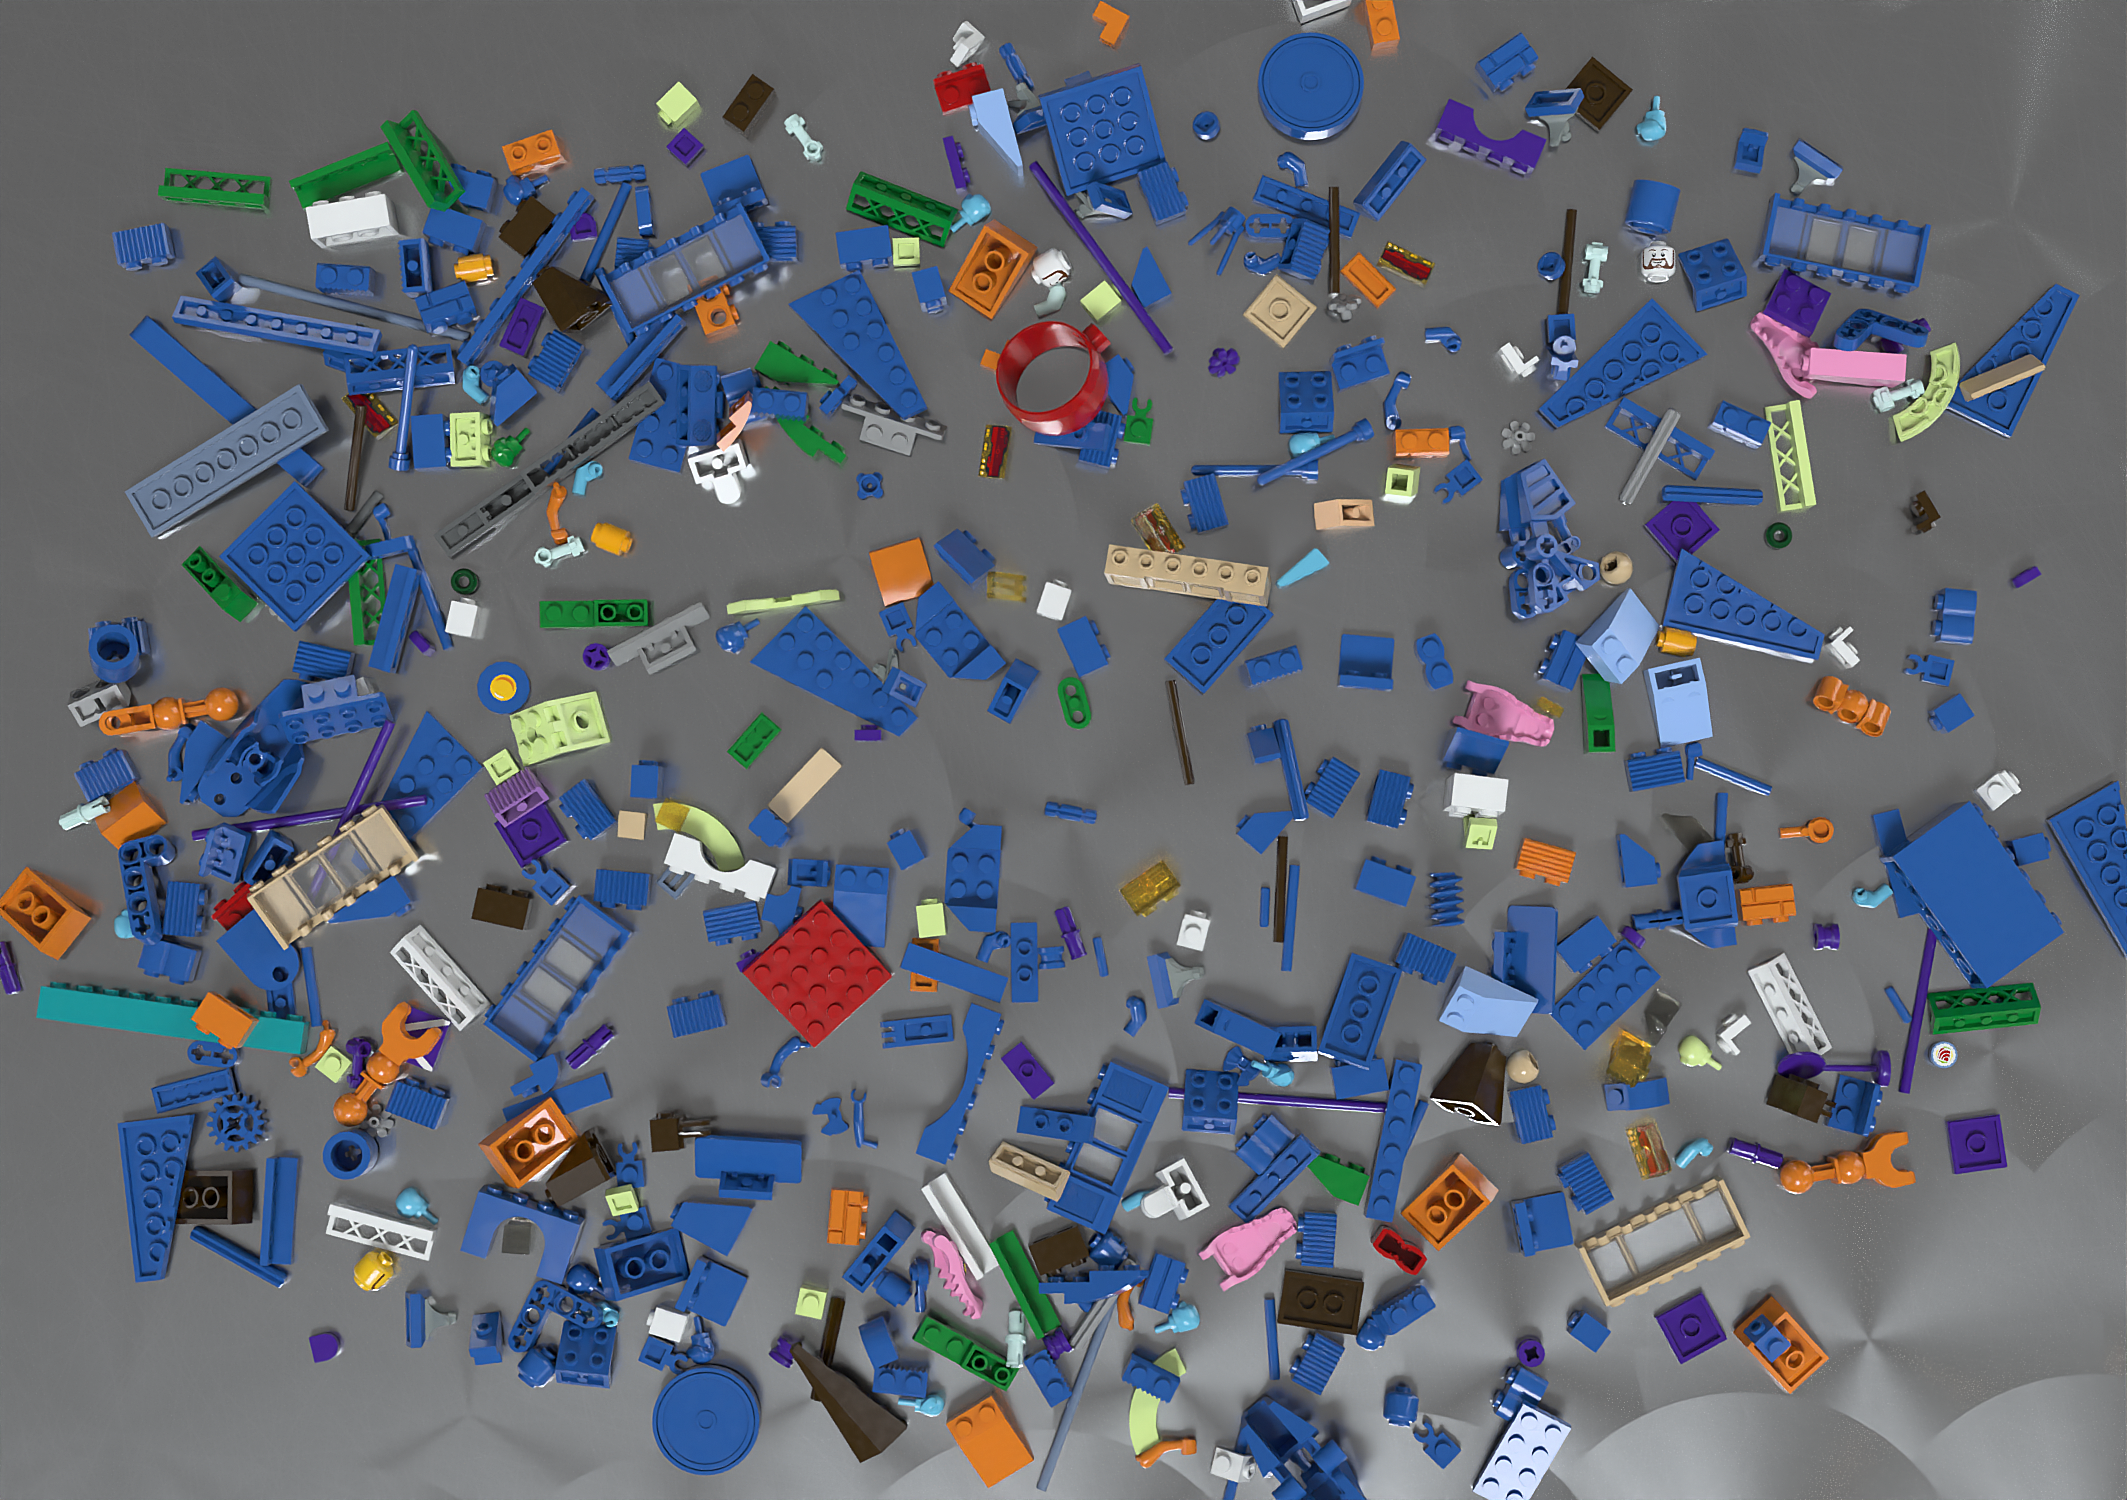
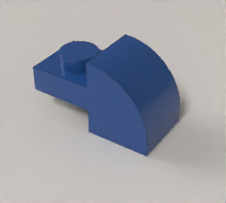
M557 1052L529 1065L533 1076L510 1088L514 1096L522 1094L523 1098L537 1092L536 1086L538 1085L543 1094L551 1091L557 1085L562 1072V1065Z

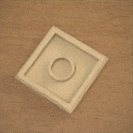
M1276 274L1244 312L1243 317L1284 349L1315 312L1317 307Z

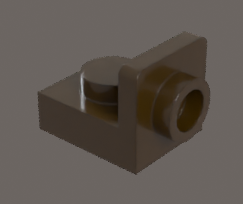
M1925 490L1910 498L1913 502L1911 503V508L1917 517H1922L1923 521L1913 526L1911 530L1913 533L1920 530L1923 534L1936 527L1934 521L1941 518Z

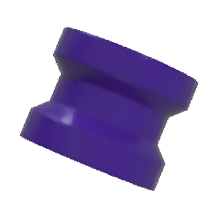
M590 644L583 651L584 663L593 670H604L611 663V658L607 653L609 649L602 644Z
M1822 924L1814 925L1813 943L1815 950H1822L1824 947L1838 950L1840 944L1838 924H1830L1829 926H1823Z
M1061 1327L1057 1328L1051 1336L1046 1335L1042 1337L1047 1350L1055 1361L1064 1352L1069 1353L1074 1350Z
M780 1335L777 1340V1346L772 1348L768 1354L781 1365L790 1368L793 1364L790 1348L795 1343Z
M1525 1338L1518 1343L1516 1355L1525 1366L1536 1367L1543 1362L1545 1350L1537 1340Z

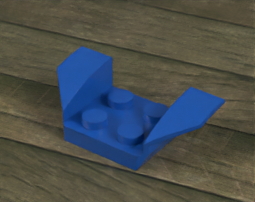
M939 581L918 598L915 637L949 678L987 680L1006 664Z
M975 825L947 851L944 903L969 931L995 933L1002 826Z
M1724 841L1697 844L1677 875L1683 927L1712 949L1737 945L1735 927L1738 926V915L1730 864L1726 861Z

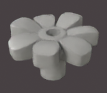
M1345 293L1338 294L1337 298H1333L1328 302L1329 310H1337V312L1341 313L1342 320H1349L1352 318L1351 309H1356L1357 304L1362 303L1361 296L1352 294L1346 297Z
M1517 421L1511 422L1510 429L1504 428L1501 432V436L1507 438L1502 442L1503 448L1508 449L1512 447L1511 453L1514 455H1518L1521 449L1524 452H1528L1532 448L1528 442L1535 440V434L1533 432L1528 433L1530 425L1524 422L1519 427Z
M374 1104L372 1111L368 1108L366 1119L360 1124V1127L362 1129L368 1128L367 1133L372 1137H375L377 1133L382 1138L388 1133L386 1128H393L395 1122L388 1119L392 1113L385 1110L382 1111L380 1104Z

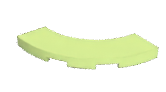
M1956 342L1930 351L1932 366L1929 385L1925 393L1908 408L1892 415L1901 442L1914 437L1928 428L1938 419L1950 403L1960 375V355Z
M836 589L818 590L775 599L773 597L742 600L729 603L727 605V613H753L840 600L839 591Z
M653 804L657 829L679 830L698 838L711 851L720 871L741 869L746 865L735 838L720 821L710 814L685 804Z
M1175 1347L1162 1354L1153 1362V1364L1178 1377L1187 1373ZM1137 1387L1133 1393L1129 1412L1130 1436L1136 1455L1149 1450L1160 1442L1156 1429V1413L1160 1398L1156 1399V1396H1151V1393L1147 1394L1146 1391L1142 1392L1141 1388L1137 1389Z

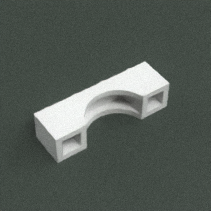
M674 833L664 861L665 864L670 865L669 871L684 875L685 871L695 874V880L709 884L710 880L719 882L720 889L734 893L736 888L745 892L744 897L758 902L760 897L766 899L777 868L755 860H749L745 866L733 872L717 870L706 860L701 841L678 833Z

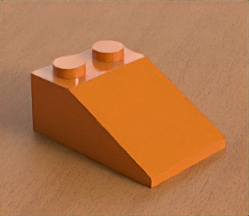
M993 219L984 225L948 291L993 319L1026 270L1038 247Z
M27 866L0 899V915L39 951L56 960H59L91 920V917L74 902Z
M548 1097L497 1128L478 1145L506 1186L519 1189L575 1144L579 1137L553 1099Z
M1460 1153L1400 1214L1439 1251L1492 1202L1499 1190Z
M1772 1296L1733 1331L1737 1338L1789 1394L1829 1359ZM1761 1314H1764L1791 1343V1346L1772 1363L1743 1332Z
M993 1392L988 1393L946 1420V1425L959 1447L988 1488L1034 1461Z

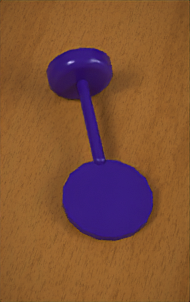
M1878 1050L1874 1054L1872 1065H1826L1825 1059L1817 1053L1796 1052L1782 1058L1777 1064V1070L1783 1077L1788 1078L1790 1073L1803 1079L1813 1078L1823 1071L1872 1072L1875 1084H1879L1881 1087H1888L1891 1078V1060L1887 1050Z

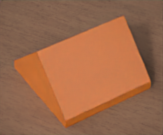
M133 781L108 800L110 804L105 805L104 808L110 806V812L95 817L101 834L118 850L124 843L151 836L167 824L166 820L136 781Z

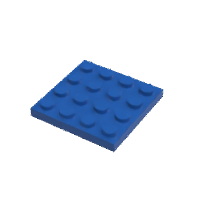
M1140 63L1038 95L1063 188L1067 196L1087 190L1086 186L1094 181L1106 184L1166 162Z
M294 481L219 557L294 632H297L372 556L317 501Z

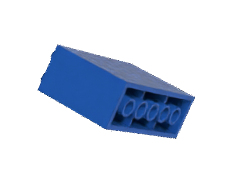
M1966 801L1953 804L1879 859L1885 868H1887L1886 862L1895 861L1899 868L1894 872L1899 881L1906 888L1911 885L1913 886L1914 890L1910 892L1912 899L1922 910H1926V912L1922 913L1918 910V914L1935 934L1937 940L1972 988H1988L2059 937L2064 931L2060 927L2062 922L2054 912L2050 913L2045 906L2046 900L2038 890L2034 891L2029 884L2031 880L2028 874L2022 868L2019 869L2014 863L2015 857L2009 848L2001 845L1997 839L1999 834L1990 824L1987 825L1983 820V812L1976 803Z

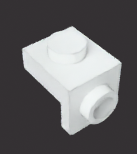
M1734 1013L1722 1022L1724 1027L1715 1034L1719 1038L1717 1044L1726 1054L1730 1052L1733 1055H1738L1740 1050L1731 1039L1751 1024V1022L1744 1014L1736 1015Z
M1216 1447L1210 1473L1237 1483L1250 1482L1256 1469L1255 1458L1253 1455H1243L1222 1447Z

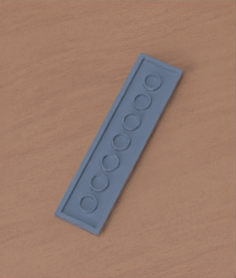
M298 384L126 490L125 493L151 538L156 537L329 431L304 386Z

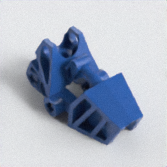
M1545 459L1536 461L1501 480L1499 531H1509L1511 545L1501 551L1500 559L1506 568H1518L1509 577V590L1512 613L1521 620L1532 618L1537 614L1542 615L1552 612L1569 601L1567 597L1569 593L1576 589L1579 591L1586 590L1600 580L1598 562L1570 555L1580 548L1581 541L1577 536L1571 535L1564 513L1576 503ZM1550 521L1560 534L1562 540L1557 542L1554 536L1549 534L1547 523ZM1530 528H1531V530H1532V534H1533L1532 536H1530V533H1529V529H1530ZM1584 566H1589L1592 569L1593 577L1591 580H1586L1583 577L1582 569ZM1519 574L1525 575L1528 580L1525 588L1520 587L1517 582ZM1528 592L1527 596H1519L1521 593ZM1521 604L1529 605V610L1521 609Z
M1266 1396L1254 1404L1241 1417L1242 1431L1263 1478H1270L1274 1475L1281 1483L1272 1492L1276 1500H1368L1364 1496L1346 1461L1348 1456L1333 1439L1322 1447L1315 1439L1319 1431L1311 1424ZM1303 1447L1314 1459L1315 1462L1312 1465L1303 1456L1304 1453L1301 1451ZM1288 1459L1292 1463H1296L1303 1471L1300 1476L1307 1486L1305 1489L1285 1467L1284 1464L1288 1462Z

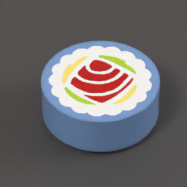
M1936 1042L1929 1050V1059L1937 1067H1951L1957 1060V1050L1949 1042Z

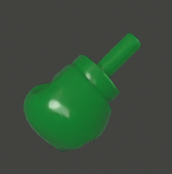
M525 427L516 438L509 435L507 438L501 437L496 440L491 449L493 459L502 467L511 466L514 458L523 449L519 443L530 433V430Z

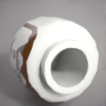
M1651 242L1650 246L1642 250L1641 273L1648 278V281L1665 282L1675 273L1676 253L1672 247L1666 246L1665 242Z
M1051 248L1033 259L1034 269L1031 270V274L1038 284L1043 283L1051 288L1069 277V269L1072 268V265L1063 250L1058 251L1055 248Z

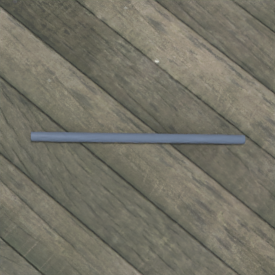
M243 273L239 276V284L426 332L421 319ZM448 327L446 331L437 335L460 341H469L471 332Z
M1117 1298L1092 1336L1073 1387L1072 1396L1069 1398L1036 1486L1041 1491L1046 1492L1117 1303Z

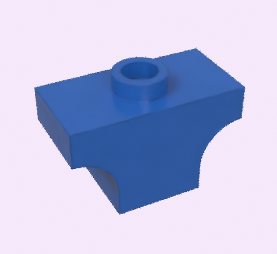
M791 885L789 891L784 895L779 896L768 893L766 896L761 920L775 924L778 928L779 936L802 916L803 907L799 906L803 891L802 887Z
M500 1313L473 1315L469 1352L470 1356L474 1357L475 1365L502 1362L504 1343L501 1332Z

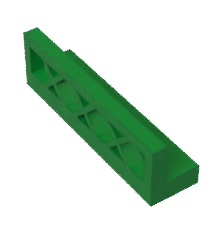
M412 110L399 123L386 120L380 126L427 207L445 212L465 190L418 111ZM413 121L416 124L415 137L410 136L406 129ZM422 141H426L428 144L427 157L422 156L420 153ZM434 161L440 164L439 177H435L432 173ZM446 181L451 182L455 189L447 197L444 193Z
M385 142L289 180L291 188L297 193L302 209L306 211V207H312L314 202L334 200L402 173V169L394 149L388 142Z
M165 168L164 186L159 185L158 196L164 201L269 209L272 178L268 176ZM172 175L183 176L188 184L184 187L171 186ZM187 176L195 177V178L192 179V180H190ZM202 178H209L214 186L210 189H199L194 184ZM228 180H235L241 188L236 192L223 191L221 186ZM240 181H248V182L243 185ZM255 182L264 183L263 194L249 193L247 188Z
M860 171L853 183L846 210L944 247L951 226L959 210ZM856 195L865 197L870 205L863 207L855 204ZM884 205L891 207L895 215L889 217L883 215L879 207ZM907 215L914 216L919 224L911 226L906 223L904 217ZM934 224L944 228L942 237L932 234L928 226Z
M355 539L361 546L382 541V539ZM383 558L372 560L370 563L366 562L365 565L367 567L364 571L362 566L348 580L354 645L358 647L374 646L375 640H369L368 629L374 622L380 623L378 617L382 616L387 597ZM376 562L378 570L373 567ZM370 569L378 575L379 581L372 590L364 584V576ZM378 588H379L380 596H378V595L375 593V592L378 590ZM365 589L369 592V594L366 597ZM372 596L376 597L381 604V608L374 616L366 610V603ZM367 615H368L370 618H372V619L369 621V623H368V621H367Z
M2033 983L1927 994V1001L1932 1014L1930 1023L1932 1035L2038 1024L2041 1005ZM2028 992L2031 1000L2022 1001L2014 996L2017 993ZM1990 996H1999L2005 1000L2002 1003H1994L1988 999ZM1971 998L1978 1003L1976 1006H1968L1962 1003V1001ZM1945 1001L1952 1006L1947 1009H1938L1936 1002Z
M1012 1229L990 1240L989 1246L1037 1340L1044 1337L1045 1333L1061 1326V1322L1047 1295L1039 1294L1040 1281L1014 1230Z

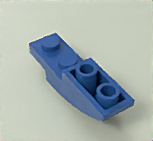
M1114 1265L1098 1266V1271H1089V1277H1073V1282H1064V1277H1048V1283H1039V1294L1064 1293V1304L1101 1301L1136 1286L1149 1276V1270H1140V1265H1124V1271H1114Z

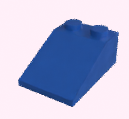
M957 528L938 541L933 547L936 554L974 590L996 568L992 563L995 558L985 548L980 551L974 545L977 540L967 530L961 532Z
M1456 727L1448 732L1440 761L1447 762V768L1461 771L1462 767L1472 769V775L1487 777V774H1495L1510 741Z
M836 864L833 899L834 914L865 946L885 948L891 868Z
M675 1228L593 1248L606 1300L620 1301L685 1281L689 1277L679 1231Z

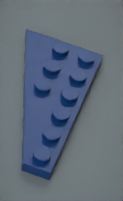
M860 270L788 304L903 420L928 409Z
M2054 284L1958 381L1955 393L1946 408L2010 438L2043 371L1969 402L1965 401L1959 384L2030 354L2034 355L2046 366L2080 295L2058 284Z
M1652 298L1538 410L1557 429L1708 354Z
M1680 548L1662 626L1810 659H1819L1825 634Z
M806 606L750 661V663L899 737L918 719L902 701L881 691L882 682Z
M426 711L381 801L426 795L427 805L388 811L410 842L484 766L429 711ZM356 850L351 861L367 875L372 871Z
M2114 781L2047 819L2127 959V827L2124 818V805L2121 803L2119 793V781Z
M195 1114L117 1123L136 1283L165 1279Z

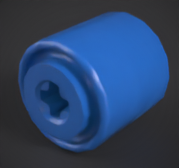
M1634 180L1625 224L1633 230L1646 234L1662 235V233H1670L1681 192L1680 189L1657 181Z
M111 624L100 627L93 633L89 640L88 651L94 673L101 680L108 683H121L134 676L140 662L139 648L135 635L128 628ZM114 654L117 655L119 659H122L118 662L107 661L111 660L112 655Z
M348 1129L332 1136L325 1144L323 1150V1163L327 1171L334 1177L343 1180L354 1179L369 1172L376 1164L378 1158V1146L374 1138L366 1131L360 1129ZM351 1145H354L355 1149L360 1148L361 1154L357 1155L358 1160H355L353 1156H348Z

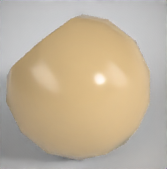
M1618 551L1605 555L1599 565L1600 574L1606 582L1611 584L1625 583L1633 572V563L1629 556Z
M1527 1050L1515 1051L1507 1060V1073L1517 1083L1526 1084L1532 1082L1539 1073L1536 1059Z

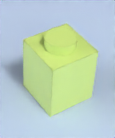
M677 82L656 103L660 109L657 114L668 125L672 122L676 127L684 122L700 106L697 99L680 82Z
M1104 280L1080 300V305L1092 320L1098 324L1121 305L1120 297L1122 295L1113 283L1108 285Z
M1402 464L1389 466L1385 494L1412 497L1417 494L1420 467Z
M937 898L921 900L922 905L916 906L919 938L947 935L943 903H937Z
M802 1284L795 1314L822 1319L829 1289Z

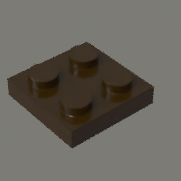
M1593 56L1566 88H1581L1584 98L1575 114L1597 132L1600 131L1633 91L1632 88Z

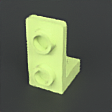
M1468 814L1462 818L1466 848L1492 849L1497 831V819L1475 818V814Z

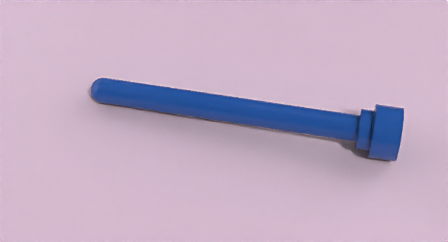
M411 344L407 348L396 451H393L392 455L389 456L388 467L399 471H408L410 469L411 458L408 457L409 453L406 452L418 355V347L415 344Z
M1366 418L1355 422V426L1351 428V431L1259 475L1257 482L1260 485H1264L1355 440L1365 442L1374 437L1372 426Z
M1318 459L1285 475H1302V478H1307V481H1318ZM1194 465L1191 468V473L1193 475H1210L1213 473L1215 475H1261L1279 465Z

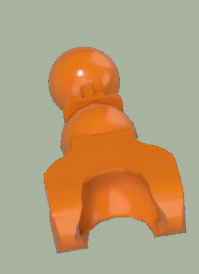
M224 687L213 689L203 700L185 702L184 698L163 697L154 704L107 711L100 716L99 727L106 735H121L155 728L174 730L181 724H189L188 718L209 715L217 721H227L236 715L239 709V700L232 690ZM115 716L120 720L118 729L112 724Z
M405 1001L399 1003L383 1021V1044L378 1049L379 1052L369 1057L366 1070L360 1073L365 1079L354 1093L343 1094L335 1101L333 1114L341 1125L354 1127L361 1124L368 1112L366 1102L377 1088L380 1090L385 1089L387 1084L392 1083L397 1078L401 1065H404L409 1058L415 1059L429 1054L442 1037L443 1031L438 1027L428 1029L420 1038L410 1036L406 1031L405 1022L411 1013V1007Z
M1892 1131L1875 1134L1863 1150L1855 1152L1843 1151L1835 1157L1828 1156L1826 1164L1810 1166L1802 1160H1791L1782 1167L1780 1182L1784 1189L1793 1194L1805 1193L1812 1187L1814 1182L1830 1179L1831 1183L1854 1184L1861 1180V1178H1872L1876 1183L1890 1188L1913 1184L1916 1182L1913 1171L1896 1170L1891 1163V1154L1894 1149L1907 1145L1909 1142L1908 1132Z

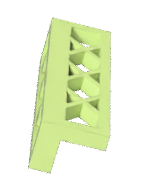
M1800 400L1764 407L1765 420L1771 422L1767 436L1779 511L1783 512L1815 506L1816 499ZM1785 410L1786 423L1782 428H1779L1772 423L1771 412ZM1786 427H1788V434L1784 431ZM1774 430L1778 432L1776 436L1774 435ZM1780 435H1783L1790 441L1791 447L1786 454H1783L1776 448V441ZM1791 452H1792V459H1790V458L1788 457ZM1785 461L1794 466L1795 474L1790 480H1787L1780 473V467ZM1795 478L1797 486L1792 483ZM1782 481L1786 484L1784 489L1782 486ZM1789 486L1798 492L1800 503L1785 504L1784 493Z

